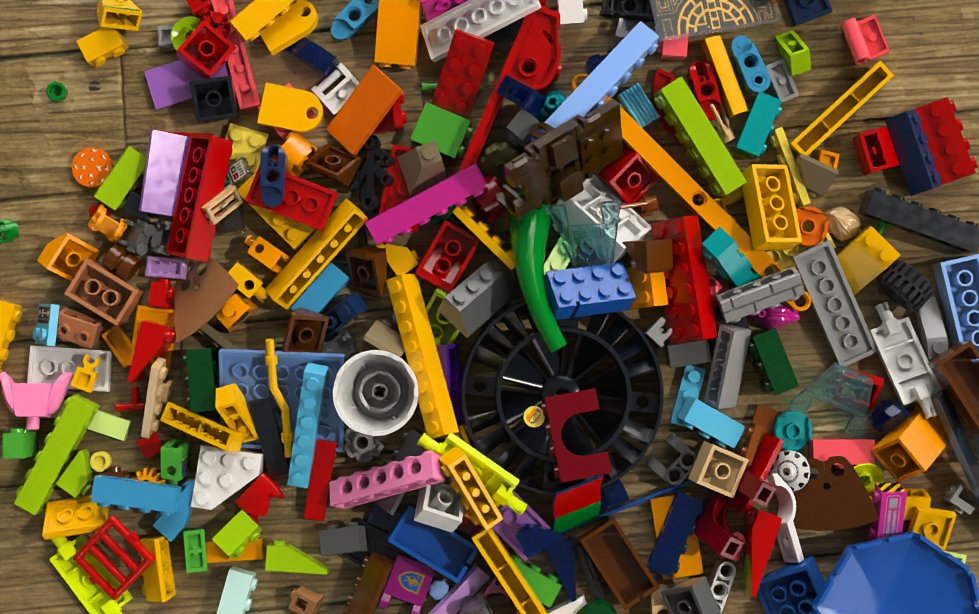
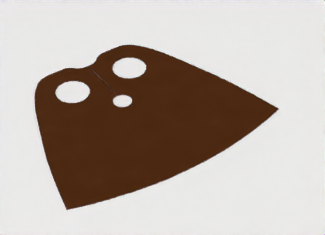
M832 456L826 461H819L816 458L806 459L809 466H815L818 469L819 474L815 479L809 478L807 484L800 490L792 491L796 500V513L793 519L796 529L834 531L854 528L879 520L866 488L854 467L845 457ZM836 463L841 464L844 467L843 475L839 477L834 476L831 472L832 465ZM824 483H829L831 488L825 490L823 487Z

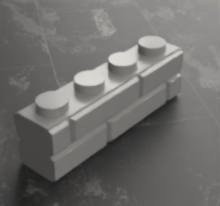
M793 266L718 294L716 299L721 315L726 323H735L740 321L741 317L757 315L761 310L768 307L776 308L784 301H795L805 294L800 274Z

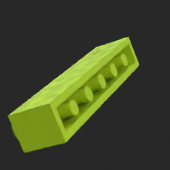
M80 394L68 397L63 406L65 408L64 412L56 418L53 432H50L44 440L46 444L44 449L37 453L34 459L36 461L34 467L30 468L25 475V479H27L25 484L20 486L15 494L17 498L14 504L35 516L43 512L57 486L56 482L66 470L100 405Z

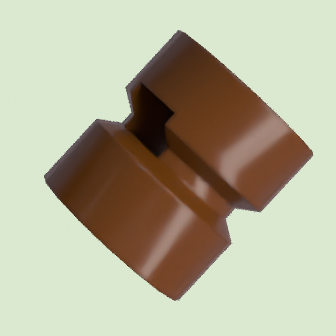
M116 244L105 255L102 266L109 271H116L117 276L125 281H129L140 268L142 260L133 254L127 255L126 249Z

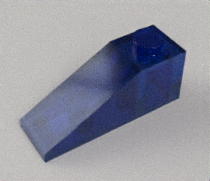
M305 37L284 49L326 78L339 63L336 56Z
M563 533L544 543L543 547L569 597L574 602L576 601V574L573 548L576 546L571 536L566 537Z

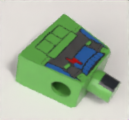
M170 439L161 447V478L168 479V484L181 486V480L188 474L191 440Z

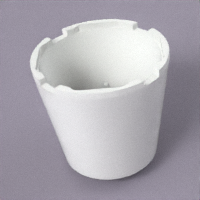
M382 350L364 351L346 361L338 371L333 387L334 405L343 422L351 429L371 436L392 433L406 424L416 409L419 395L417 379L410 366L399 356ZM378 386L386 389L384 397L376 394Z

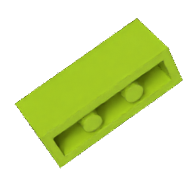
M128 145L95 192L94 197L114 210L118 207L122 208L128 199L125 196L129 190L132 192L139 184L137 179L141 174L144 175L147 157Z

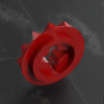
M210 11L202 16L198 24L204 20L212 26L213 20L216 25H220L216 28V31L227 39L231 31V25L224 14L219 11Z

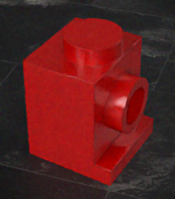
M159 278L158 282L152 281L149 306L173 309L174 305H170V300H173L175 290L172 288L171 280Z

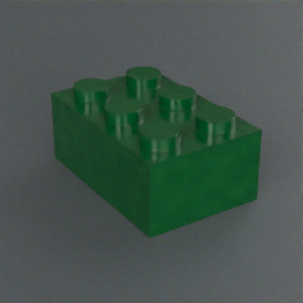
M766 329L750 336L747 353L753 357L752 366L754 371L759 373L761 377L759 383L763 392H767L769 395H778L799 387L777 329Z
M219 348L186 350L183 362L188 372V375L185 376V385L189 388L190 395L187 396L188 408H191V413L217 410L215 408L216 388L220 387Z

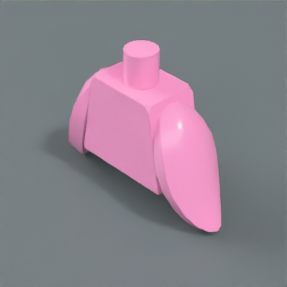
M6 372L0 373V383L4 401L8 409L16 417L27 418L26 430H39L40 418H50L63 404L69 383L74 374L64 372L54 384L15 383Z

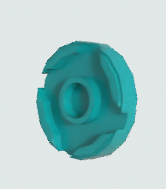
M789 410L782 412L773 423L772 435L784 441L781 447L784 450H801L812 438L813 428L811 421L799 411Z

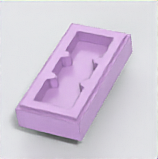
M147 256L145 277L186 280L188 260Z

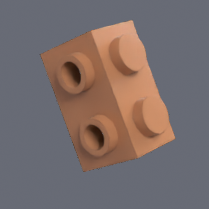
M64 307L58 315L56 337L61 341H70L82 348L92 349L99 341L104 320Z

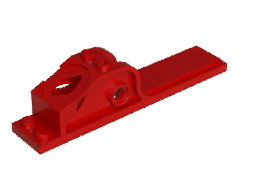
M539 0L541 8L525 16L459 172L475 163L478 164L507 95L517 93L529 98L540 97L549 90L553 80L557 82L563 67L560 65L561 45H559L558 30L560 27V13L546 8L548 0ZM529 69V70H531L532 72H531V73H525L523 70Z

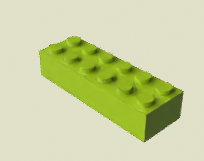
M682 76L653 94L656 106L665 112L666 122L676 130L677 133L675 135L681 144H685L687 156L691 161L694 160L698 166L696 169L702 178L705 177L709 183L707 187L712 195L717 197L725 196L747 182Z

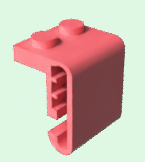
M875 14L858 22L856 18H851L840 24L856 66L890 53Z

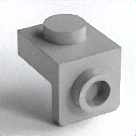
M955 482L950 484L945 490L943 500L951 504V509L956 513L971 515L975 508L958 497L964 486Z

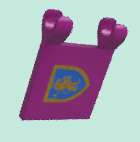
M398 554L379 601V607L386 609L390 597L393 596L414 604L410 614H419L436 570L422 562Z

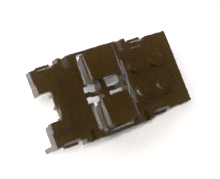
M612 99L583 117L576 115L557 128L542 122L532 125L529 132L537 140L525 146L524 153L504 164L506 182L514 188L520 189L522 196L505 184L502 186L503 192L496 194L497 201L519 221L530 211L542 209V203L548 205L557 198L566 202L584 190L583 182H585V177L590 179L594 171L610 164L623 155L620 103ZM543 129L546 132L540 133L537 130ZM572 161L573 166L571 165L564 170V166Z

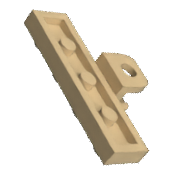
M159 357L151 366L141 437L148 439L153 432L158 430L160 420H157V417L161 412L162 404L166 405L169 401L174 385L172 380H169L166 384L163 383L167 376L168 368H165L166 359Z

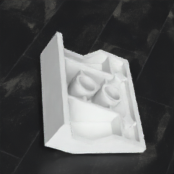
M593 175L590 179H586L583 182L584 190L566 202L559 199L552 211L568 224L576 234L580 235L590 247L594 248L604 260L612 264L627 254L626 246L622 243L623 241L642 240L652 229L651 225L632 208L615 210V206L626 203Z

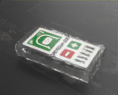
M241 157L228 166L224 189L230 185L237 187L253 175L246 158Z

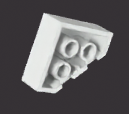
M211 444L201 445L191 507L212 510L263 473L264 454L240 449V452H229Z

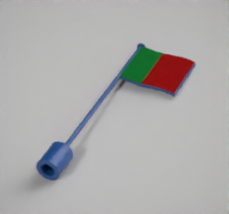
M604 475L576 484L555 493L553 500L554 522L552 527L554 533L549 538L553 539L554 536L693 483V481H684L679 485L671 486L602 514H599L601 506L600 488Z

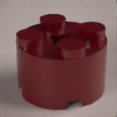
M495 175L484 177L487 183V187L484 188L485 192L470 199L481 217L488 218L486 220L487 223L492 222L507 212L498 203L496 194L502 191L499 188L500 182Z

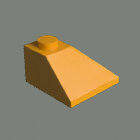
M66 232L49 242L37 261L46 269L72 282L85 259L95 261L101 251Z

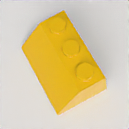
M162 534L143 537L139 541L155 557L154 562L141 574L144 577V584H142L143 596H146V601L167 602L176 595L169 540Z

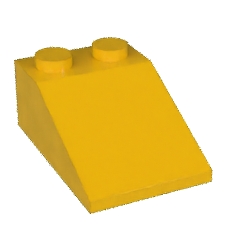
M867 225L837 254L853 295L886 270L900 256L870 225Z

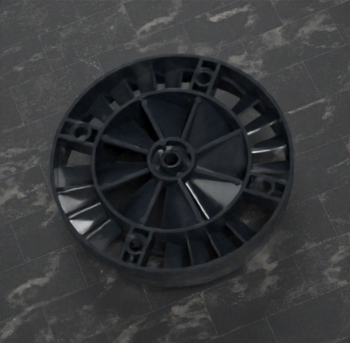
M524 299L498 313L486 324L471 345L462 368L459 386L460 411L463 424L473 447L487 458H489L487 455L507 438L513 441L493 460L494 463L506 471L521 450L526 452L525 457L513 475L520 480L517 487L535 494L554 497L556 492L562 490L563 482H560V478L553 481L547 478L548 472L554 470L553 466H557L556 457L552 458L551 454L548 455L551 436H547L545 424L549 423L548 416L545 415L544 422L539 427H530L525 422L514 431L509 427L523 418L524 412L528 407H541V403L545 402L544 398L556 396L555 393L559 388H564L566 393L595 388L597 398L617 400L622 403V409L598 403L599 410L577 414L598 440L595 447L574 415L569 417L562 427V442L571 453L578 456L608 452L606 448L611 445L629 464L622 469L608 452L612 473L606 474L608 480L601 483L600 489L609 486L626 475L637 465L652 444L658 431L664 405V386L661 368L655 351L647 337L633 320L622 311L613 312L617 315V318L602 338L598 334L611 313L591 315L586 330L578 328L579 317L558 320V327L566 343L568 333L577 334L566 374H563L566 346L555 352H549L532 320ZM521 306L533 329V333L530 335L516 311ZM499 320H502L519 341L517 344H514L496 326ZM633 328L636 334L614 350L612 346ZM485 338L506 354L505 358L503 359L480 345L482 339ZM531 342L550 377H547L524 348V345ZM646 348L648 349L649 355L624 365V360ZM608 356L615 362L584 381L577 382ZM471 360L497 369L496 377L468 375ZM656 372L658 394L631 391L629 378ZM477 380H483L486 383V388L483 391H477L474 388V383ZM502 380L539 388L541 391L501 387ZM465 394L494 397L496 411L468 417ZM641 396L647 399V405L643 408L637 405V400ZM629 412L656 413L653 427L649 428L628 420ZM500 422L502 428L478 441L474 436V433ZM621 431L643 443V448L638 450L620 437ZM537 459L544 461L541 489L528 485ZM594 477L583 478V481H587Z

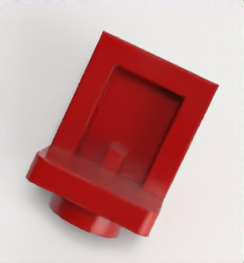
M186 0L195 17L202 18L203 15L213 10L210 0Z

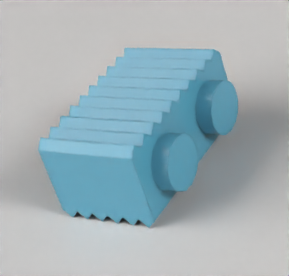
M639 83L625 90L616 98L617 102L620 103V107L643 129L660 117Z

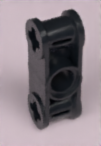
M603 0L602 10L599 12L600 16L606 18L657 22L653 0ZM631 4L635 9L629 12L625 10L624 6Z

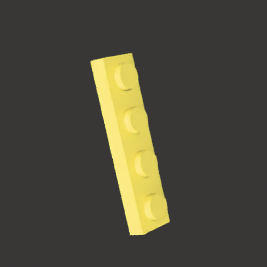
M783 127L773 130L770 141L772 146L776 147L779 154L777 155L779 165L788 166L794 202L800 208L810 204L811 201Z

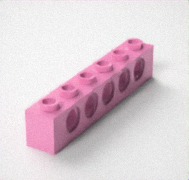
M425 451L420 456H408L399 462L391 461L385 466H374L368 471H357L351 476H340L337 480L329 482L330 506L347 509L444 482L445 475L440 469L442 464L438 459L441 456L435 454L434 451Z

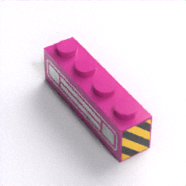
M900 482L875 483L871 499L879 520L872 522L871 527L868 529L869 541L902 533L907 492Z

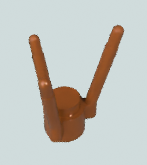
M647 193L639 199V202L615 206V210L639 207L640 211H644L639 214L643 218L651 216L652 211H658V201L655 195L649 196Z

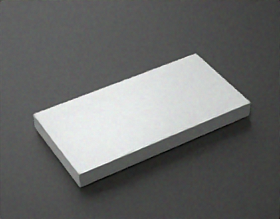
M30 345L27 383L54 384L64 372L75 374L77 366L84 367L83 358L86 354H90L89 362L91 364L95 362L96 358H101L100 365L94 369V372L99 373L93 391L110 392L113 352ZM72 377V379H71V381H70V383H69L68 389L81 390V389H78V388H76V387L70 386V385H71V382H72V380H73V377Z

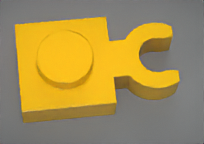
M86 354L83 358L84 367L77 366L70 386L91 393L99 373L94 372V369L100 365L101 358H96L95 362L91 364L89 362L91 355Z

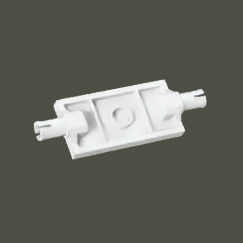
M884 302L883 305L882 303L878 304L875 308L883 323L869 332L901 406L916 402L920 404L925 419L937 416L938 414L931 397L936 395L941 390L935 374L927 364L929 361L909 318H894L888 302Z

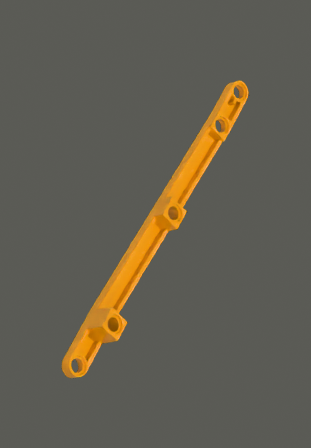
M578 74L574 77L572 81L573 92L577 89L576 83L579 80H585L588 75ZM608 96L604 102L606 103L612 100V98ZM620 107L622 140L632 150L639 153L647 165L683 200L682 203L695 216H699L714 232L721 227L739 246L737 249L747 257L752 264L751 269L758 273L761 278L766 277L765 269L767 267L774 268L776 273L782 271L783 269L764 250H753L751 237ZM693 197H700L703 202L702 205H695L692 200ZM805 291V294L801 295L805 299L803 307L796 306L794 301L787 300L784 302L794 311L801 312L809 308L811 298Z

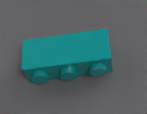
M760 91L755 95L733 151L752 159L758 158L759 155L763 156L767 144H764L766 138L772 135L775 127L772 125L774 118L778 119L782 111V107H780L782 100Z

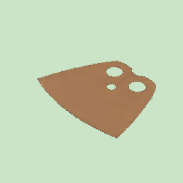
M210 257L208 262L198 260L194 264L193 269L187 272L186 279L190 281V286L186 291L181 290V284L184 280L178 279L176 283L175 331L177 343L206 324L223 307L239 286L233 277ZM202 263H205L207 265L206 272L203 275H199L198 268ZM197 285H200L199 291H195Z

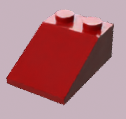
M445 220L415 274L450 293L474 256L481 240Z
M153 321L141 322L127 382H141L151 371V366L157 358H162L171 347V343H174L176 340L174 326Z

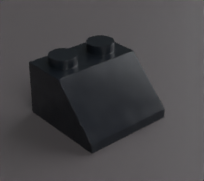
M231 75L189 81L196 122L240 116Z

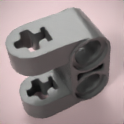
M671 433L665 441L678 452L676 457L666 468L652 455L645 464L671 485H679L691 473L697 456L684 442ZM689 454L692 461L689 465H684L682 458ZM677 470V479L673 481L670 480V471Z

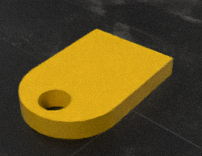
M294 0L289 5L291 7L289 11L282 16L279 13L274 17L275 22L267 29L262 27L258 31L272 55L309 35L316 28L318 14L310 2L300 0L297 3ZM311 11L308 16L302 17L304 12Z
M271 83L265 84L257 121L258 124L300 133L310 132L319 126L323 118V106L317 96L300 89ZM312 108L317 109L318 116L315 119H309L307 117L308 110Z

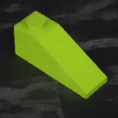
M273 540V543L267 545L265 571L325 575L329 573L330 567L293 545L285 544L284 540Z

